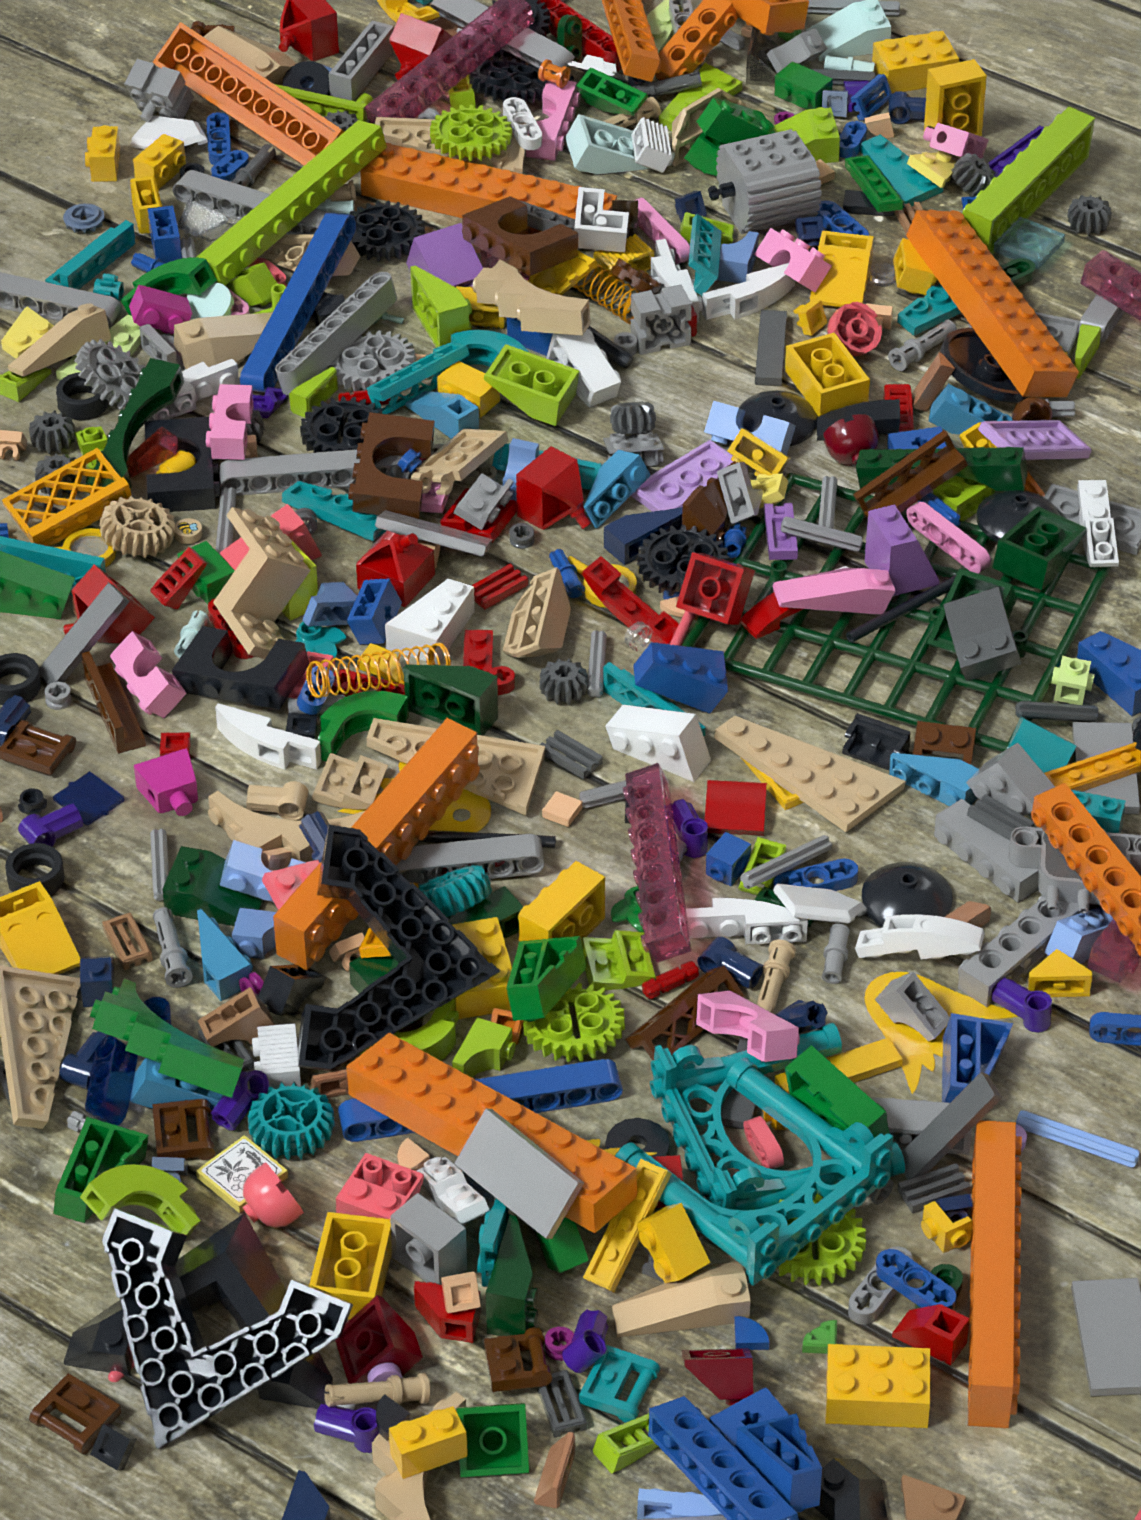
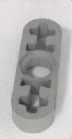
M899 1246L889 1248L899 1250L913 1260L911 1252L906 1248ZM876 1264L849 1299L848 1314L850 1319L857 1324L867 1325L874 1322L897 1293L891 1286L885 1290H877L871 1285L873 1282L881 1280L876 1273ZM868 1297H869V1298H870L869 1308H868V1307L863 1308V1307L865 1306V1304L868 1302Z

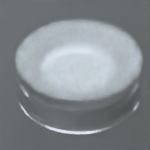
M878 263L870 269V281L874 285L886 287L892 285L896 280L894 267L890 264Z
M642 621L634 623L625 634V644L633 651L641 650L649 643L652 637V629Z

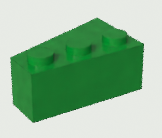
M715 97L712 98L696 121L705 135L724 144L776 133L773 129L774 125L766 119L762 112Z
M0 551V612L61 619L75 577Z
M580 936L519 941L507 984L513 1021L524 1020L532 1022L545 1018L586 970Z
M812 1045L785 1067L789 1094L833 1127L844 1131L853 1123L859 1122L871 1131L874 1138L881 1133L884 1136L889 1133L885 1109L872 1100Z
M87 1117L57 1186L53 1214L85 1223L94 1213L80 1198L88 1184L109 1169L122 1165H140L146 1158L149 1135Z

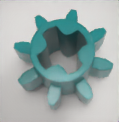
M103 273V279L95 280L93 293L111 296L121 301L124 295V283L118 281L119 277L116 275Z

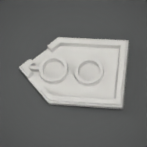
M152 115L150 121L145 122L132 137L131 146L146 149L162 134L184 141V146L196 142L199 146L207 143L208 140L198 122Z
M777 884L773 889L774 893L794 918L848 924L855 920L856 915L862 916L867 912L862 902L830 889Z

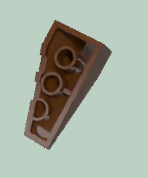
M734 461L733 463H731V464L728 465V466H731V465L736 464V463H738V462ZM711 477L707 480L706 487L699 485L682 504V525H685L686 530H691L693 526H696L699 533L707 529V536L716 534V541L722 540L724 546V536L727 532L730 517L719 478Z

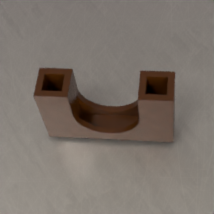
M511 196L462 215V234L464 240L529 276L578 257V232L563 224L535 234H515L528 228L527 205Z
M369 412L368 422L362 423L360 439H364V442L358 443L356 459H360V462L354 463L352 479L356 480L355 484L350 483L348 500H353V512L380 515L387 510L419 519L424 481L391 477L380 472L375 465L380 460L389 456H403L410 449H413L416 453L421 452L420 458L428 459L431 456L434 441V420Z

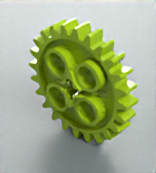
M472 104L469 105V108L460 105L458 110L450 107V112L442 110V116L435 115V120L431 121V144H435V149H441V154L449 152V158L457 155L459 160L468 157V160L472 161L474 157H477L482 161L483 156L491 159L492 153L501 155V150L506 151L507 145H511V122L507 121V116L501 117L500 111L492 113L493 108L483 110V105H480L478 108H474Z
M578 983L576 988L571 989L570 987L545 1018L532 1022L524 1021V1035L527 1036V1043L533 1044L535 1052L542 1050L543 1057L553 1053L555 1061L560 1059L561 1056H566L567 1062H570L573 1056H577L580 1061H583L584 1055L588 1054L594 1059L596 1058L595 1051L607 1053L606 1045L615 1047L616 1039H622V1030H625L624 1008H621L620 1000H615L613 993L606 995L605 988L594 991V985L591 984L587 989H582V984ZM569 1006H574L576 1023L579 1030L578 1039L574 1037Z
M817 1194L813 1200L814 1204L822 1200V1196ZM853 1208L848 1211L839 1223L832 1224L825 1229L814 1242L817 1245L816 1255L818 1260L813 1259L812 1243L809 1242L799 1250L792 1260H786L779 1266V1276H784L789 1272L791 1274V1282L797 1280L798 1277H803L804 1285H807L810 1279H815L817 1285L821 1286L822 1278L826 1277L831 1283H834L835 1274L846 1278L847 1269L855 1271L856 1261H862L863 1251L866 1249V1228H862V1218H855L856 1210ZM791 1218L787 1220L788 1225H790L797 1218Z

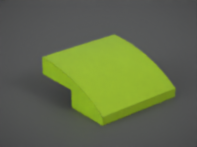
M615 930L611 939L582 937L581 942L586 963L585 971L589 986L593 984L594 990L605 988V990L640 986L643 982L652 978L655 980V973L644 932Z

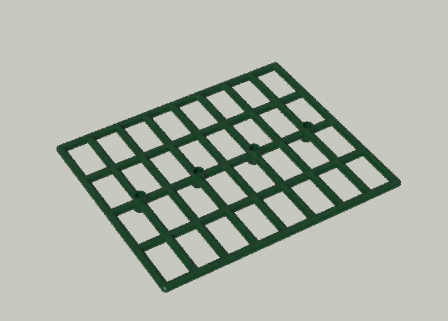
M788 473L786 476L788 485L785 498L793 485L819 492L822 490V481L796 473ZM837 485L836 497L857 502L853 495L857 491ZM821 494L804 521L816 524L819 519ZM869 495L866 498H864L865 503L872 499L874 496ZM785 498L773 506H781ZM859 506L844 532L855 534L864 520L865 515ZM906 509L900 514L907 523L908 518ZM764 513L743 545L739 556L733 561L735 564L755 570L756 574L770 577L754 605L774 592L772 587L774 582L803 577V575L787 571L794 559L776 560L770 566L748 560L766 531ZM959 520L961 524L958 528L966 534L977 536L976 542L985 548L989 540L998 542L987 536L978 525ZM796 536L799 552L806 539ZM929 541L924 553L936 575L945 578L955 576L958 573V569L931 562L939 547L932 541ZM862 542L859 553L865 554L866 543ZM834 547L819 573L833 571L846 549ZM1072 552L1055 579L1042 589L1040 593L1013 585L1018 599L1034 603L1020 630L1012 632L1020 658H1023L1027 652L1051 659L1033 695L1003 686L1013 667L997 672L990 683L980 679L966 681L958 658L950 671L921 662L930 647L927 645V641L949 592L946 593L941 604L931 608L930 612L915 609L903 616L929 624L910 659L881 650L898 619L881 627L868 647L841 639L855 613L842 612L832 631L827 635L800 627L810 609H803L795 613L789 623L780 621V629L776 631L783 634L763 668L734 660L749 635V632L741 624L724 652L725 668L735 673L916 727L917 721L946 724L936 720L956 685L986 694L968 727L976 728L974 744L1003 752L1007 749L1012 735L1007 742L978 733L997 697L1017 703L1020 701H1043L1051 686L1054 666L1060 667L1062 656L1067 655L1111 570V566L1090 567L1085 555ZM1068 563L1097 570L1080 604L1051 596ZM963 565L961 566V569L969 571ZM1003 574L1000 581L1011 584L1014 578ZM914 591L900 594L895 602H889L885 611L887 612L908 601ZM1045 606L1074 614L1057 649L1028 641ZM743 610L742 616L748 611ZM700 615L682 646L694 647L711 619ZM794 637L823 645L803 680L774 672ZM834 649L863 657L844 692L814 684ZM874 661L904 669L884 705L855 696ZM915 673L944 681L925 717L896 709Z

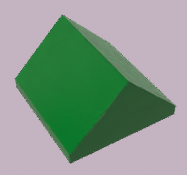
M525 1403L456 1407L467 1437V1457L459 1459L460 1477L529 1473Z

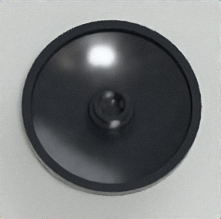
M973 328L958 329L946 336L940 352L943 353L955 368L951 376L959 383L982 396L998 401L1014 403L1030 398L1022 397Z

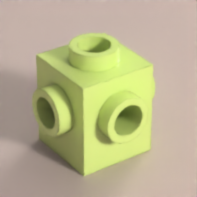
M1062 656L1060 667L1054 666L1051 684L1057 685L1054 701L1083 705L1085 690H1092L1095 675L1089 673L1091 661Z

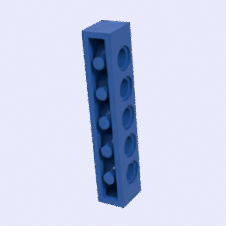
M685 1396L649 1408L648 1436L727 1520H799L795 1508L778 1494L776 1488L759 1474L754 1465L749 1464L740 1454L739 1450L734 1445H731L721 1434L720 1430L713 1426L703 1416L701 1410L695 1407Z

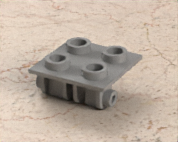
M652 431L632 436L613 433L610 434V437L603 438L609 454L622 450L631 453L637 452L642 458L643 451L645 466H656L659 462H663V452H658V450H664V446L657 433L653 434Z

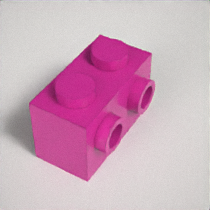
M139 284L129 305L134 323L139 326L150 324L153 328L160 329L166 334H174V325L190 321L192 316L187 297Z

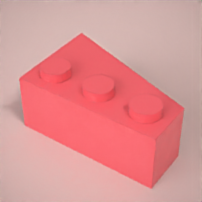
M288 504L271 515L280 523L279 528L310 560L322 556L305 523ZM240 537L219 553L236 570L250 549L242 537Z

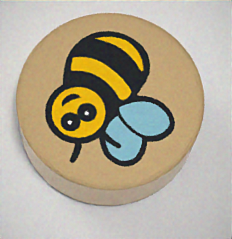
M186 518L175 524V539L178 542L193 544L201 539L202 525L199 521Z

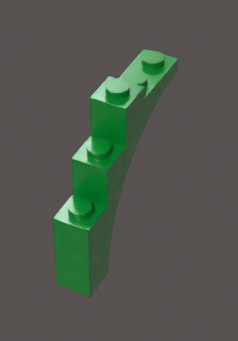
M124 979L121 988L114 986L112 994L105 991L102 1001L95 1000L90 1017L95 1019L92 1027L93 1030L128 1041L125 1051L161 1063L158 1073L232 1098L244 1059L205 1044L161 1019L139 998L136 992V982Z

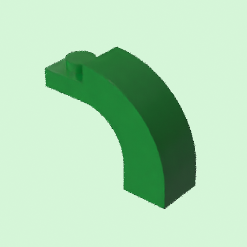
M198 257L177 259L160 265L132 283L134 289L124 296L121 302L128 315H131L129 305L138 284L176 295L193 294L200 296L217 279L206 259Z
M366 691L349 695L332 704L320 717L321 732L318 741H320L321 761L327 762L330 753L337 755L344 742L352 735L369 731L373 718L406 723L409 718L408 696L388 691Z
M564 1217L552 1239L544 1238L533 1229L549 1269L561 1273L589 1261L575 1222Z

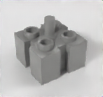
M140 59L136 60L124 83L137 108L142 112L140 118L145 122H149L153 113L156 114L157 112L162 117L183 119L194 99L190 88L184 86L186 81L180 71L167 67H162L161 69L153 63Z
M682 284L661 288L660 294L656 295L651 290L631 294V312L634 316V319H631V333L637 337V349L640 355L658 352L662 345L667 344L670 349L691 345V327L687 321L691 320L692 303Z

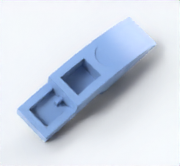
M639 1488L637 1519L722 1515L702 1494L695 1492H671L658 1488Z

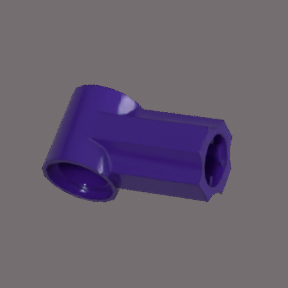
M684 799L674 801L667 808V817L679 839L687 845V851L684 855L691 858L705 855L708 850L707 823L698 817L691 803L686 802Z
M72 803L43 817L38 814L28 815L20 822L18 831L28 844L40 843L53 847L57 838L83 827V819L77 807Z
M1005 977L997 983L992 993V1001L1022 1018L1024 1027L1027 1030L1039 1033L1044 1032L1051 1026L1052 999L1050 995L1043 991H1029Z
M259 1070L241 1072L232 1098L225 1095L222 1096L211 1111L212 1119L228 1131L235 1130L251 1108L252 1101L258 1099L259 1093L267 1094L269 1080L266 1074Z
M587 1309L580 1315L572 1341L562 1351L564 1362L576 1373L585 1372L607 1351L604 1340L609 1326L606 1321L607 1316L600 1310L590 1311Z
M325 1402L319 1406L316 1412L314 1430L317 1433L353 1442L357 1450L363 1453H371L372 1442L379 1434L376 1423V1410L369 1407L360 1408L356 1411L340 1406L328 1407Z

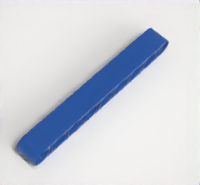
M326 213L242 369L240 385H252L253 392L262 393L266 392L267 387L274 388L278 380L275 371L276 365L295 348L355 233L356 221L353 215Z
M610 1059L475 1079L535 1113L610 1102L619 1098L623 1093L616 1063ZM357 1099L346 1100L338 1108L343 1136L347 1141L360 1142L415 1133Z

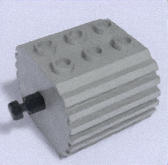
M790 129L719 146L720 150L717 151L718 157H716L719 185L718 189L715 185L709 187L708 193L712 201L719 199V195H721L723 207L741 234L796 221V218L818 215L817 211H820L819 204H821L820 196H822L819 169L814 157L796 131Z

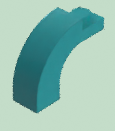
M467 330L451 334V342L467 345L470 355L462 359L466 365L478 364L490 367L505 344L529 352L516 339L495 331ZM445 344V345H442V346H440V347L434 348V349H433V352L436 351V350H438V349H440V348H442V347H444V346H446V345H448V344Z

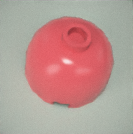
M852 302L851 304H845L833 313L828 323L827 334L835 332L850 354L856 357L862 356L876 348L881 340L882 327L881 325L878 326V322L875 319L878 316L874 310L866 304Z
M266 1162L254 1169L247 1177L243 1185V1196L247 1204L242 1208L253 1223L260 1220L267 1227H285L304 1213L294 1197Z

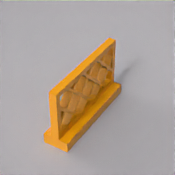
M96 448L2 499V503L31 543L52 546L67 538L70 534L98 521L102 517L105 506H110L111 501L118 502L120 497L129 499L132 495L128 482L124 477L121 478L101 451ZM95 459L100 462L98 470L85 469L86 465ZM68 474L77 475L74 483L61 481ZM82 477H96L93 486L80 484ZM101 478L114 480L113 483L106 487H99ZM44 487L53 488L50 496L37 494ZM58 490H72L69 499L56 497ZM77 491L90 493L89 496L82 500H75ZM20 500L29 501L26 510L16 509L13 507V504ZM34 503H47L45 512L32 511ZM54 504L66 506V509L58 513H51ZM29 518L42 519V522L31 528L27 525Z

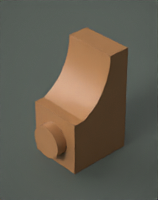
M251 987L198 1020L207 1042L212 1047L229 1040H245L251 1045L252 1038L258 1037L257 1027L275 1025L268 1008Z

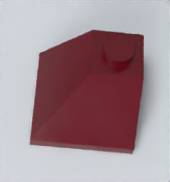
M376 1295L346 1323L341 1337L335 1340L348 1384L368 1382L367 1376L370 1370L381 1363L396 1364L403 1376L423 1358L415 1332L385 1299L379 1295Z
M749 1348L681 1350L684 1366L719 1400H726L727 1405H733L754 1394L753 1357Z

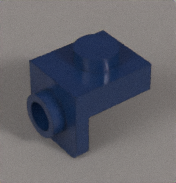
M822 216L796 218L797 238L810 246L809 252L812 247L818 250L821 233L824 231Z

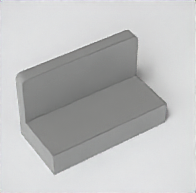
M150 324L140 327L141 347L151 358L180 364L181 369H185L174 346V337L170 333L160 336Z

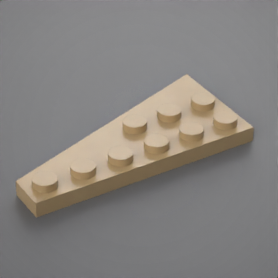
M376 117L375 125L382 127L386 143L449 157V152L441 154V149H435V144H431L430 126L431 121L435 119ZM512 133L511 145H507L506 151L501 150V155L492 153L491 159L483 156L482 161L477 157H474L472 161H469L468 157H464L462 160L523 174L525 149L520 147ZM456 155L452 158L459 159V156Z
M733 716L715 729L714 738L759 771L772 778L787 791L798 795L801 801L844 832H848L905 788V780L737 716Z
M373 718L366 738L367 747L407 764L438 728ZM477 735V744L479 746L478 766L480 770L477 778L473 782H469L464 789L526 816L545 757V746Z
M0 965V1036L13 1125L43 1129L49 1120L55 1095V1083L59 1078V1067L66 1049L72 1024L71 1017L78 999L76 998L77 992L81 986L80 978Z

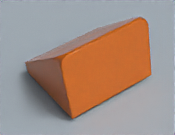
M494 1008L491 1022L512 1028V1042L518 1045L524 1029V1020L513 1021L511 1011Z

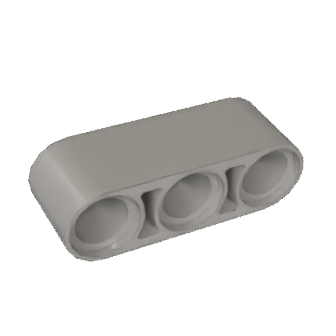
M1105 282L1083 314L1079 323L1078 334L1082 324L1099 326L1102 329L1100 341L1105 342L1125 313L1130 303L1132 291Z

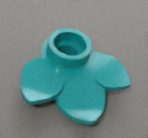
M301 622L296 630V642L304 643L306 652L333 655L334 658H337L335 644L346 640V635L336 627H308L304 622Z

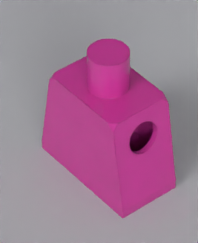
M187 748L134 765L136 787L158 813L175 810L178 816H185L192 811V804L198 801V792Z

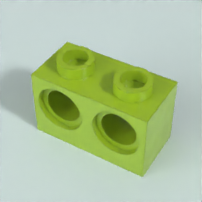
M958 476L950 478L933 490V494L960 515L959 520L962 521L976 514L980 503L995 493L994 489L985 484Z

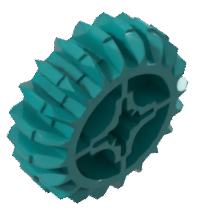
M478 865L465 866L461 869L447 872L432 880H428L427 883L418 887L446 917L473 907L475 904L482 902L483 899H486L492 892L488 874L485 873L482 866Z
M295 1081L291 1086H285L281 1082L278 1089L269 1086L267 1094L259 1093L257 1101H252L251 1111H249L248 1115L249 1134L258 1147H261L267 1154L272 1152L275 1159L285 1155L289 1161L291 1156L297 1155L302 1160L304 1153L314 1156L316 1148L324 1149L325 1141L331 1139L333 1127L335 1126L334 1110L329 1103L327 1095H321L318 1087L310 1090L307 1083L299 1087Z

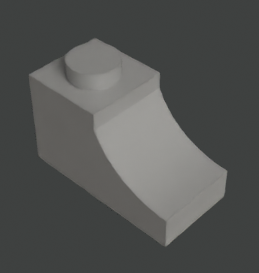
M816 28L800 33L783 45L770 50L767 56L778 73L792 61L802 66L810 64L825 52L827 47Z
M914 972L892 980L875 999L893 1023L901 1022L909 1025L927 1041L935 1039L947 1026L950 1018Z

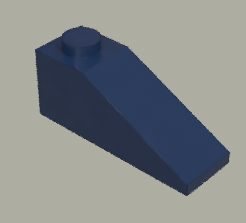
M682 507L625 515L604 526V548L624 565L636 560L637 554H639V546H643L644 539L650 540L651 533L659 535L660 528L669 532L672 525L676 530L681 529Z

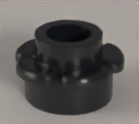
M26 789L20 794L18 808L22 813L27 815L39 814L42 809L47 807V799L44 798L42 791L39 789Z

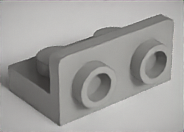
M481 473L456 506L454 514L480 530L485 527L488 521L493 524L501 511L500 505L505 507L513 495L510 489L514 481L509 478L504 486Z

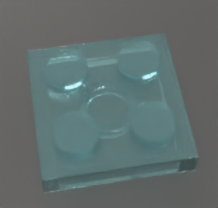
M1019 217L994 243V252L1012 259H1029L1035 264V268L1039 269L1064 244L1065 234Z

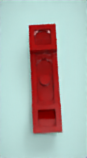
M600 556L583 570L582 575L591 590L622 623L651 642L670 644L679 623L665 611L658 615L621 583L619 579L622 574L608 561Z
M773 592L741 617L740 623L757 640L780 629V620L803 609L779 607L776 595Z

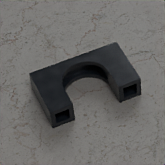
M209 417L144 421L147 459L170 458L182 450L191 453L197 461L193 467L185 471L146 475L148 500L152 499L155 504L162 503L163 508L170 509V512L216 509L215 498L220 497L219 481L214 480L219 479L218 463H213L218 461V459H212L211 447H206V433L211 431L209 428Z
M202 626L173 667L172 674L177 678L187 694L280 710L307 670L309 660L304 643L278 639L266 658L257 666L239 672L224 671L221 669L234 652L228 630Z

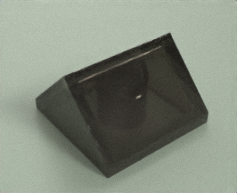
M756 27L752 29L747 53L746 84L775 87V75L777 72L767 53L778 47V45L768 35L760 33V30Z

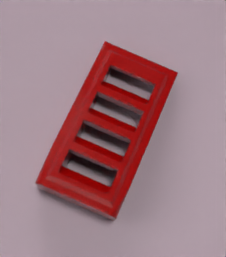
M886 384L884 386L883 400L900 399V422H907L900 423L899 432L914 430L911 385Z
M188 547L156 581L150 592L162 605L178 610L207 563L193 548ZM190 562L194 565L192 568L188 566Z

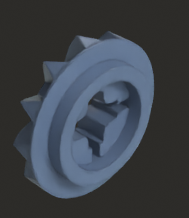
M78 204L67 209L63 219L67 229H73L74 233L79 231L86 233L88 230L95 231L96 227H102L105 216L104 211L96 205Z

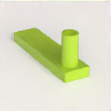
M275 84L322 117L327 116L328 112L337 113V110L339 112L348 111L349 114H356L357 119L367 122V111L374 102L372 96L367 93L362 94L356 101Z

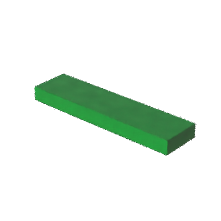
M870 156L845 158V168L878 213L903 210L902 199Z

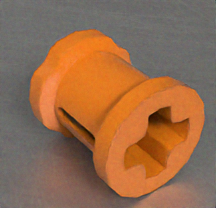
M546 59L539 68L538 79L544 82L546 80L553 82L557 87L564 88L570 79L571 69L567 66H557L551 60Z

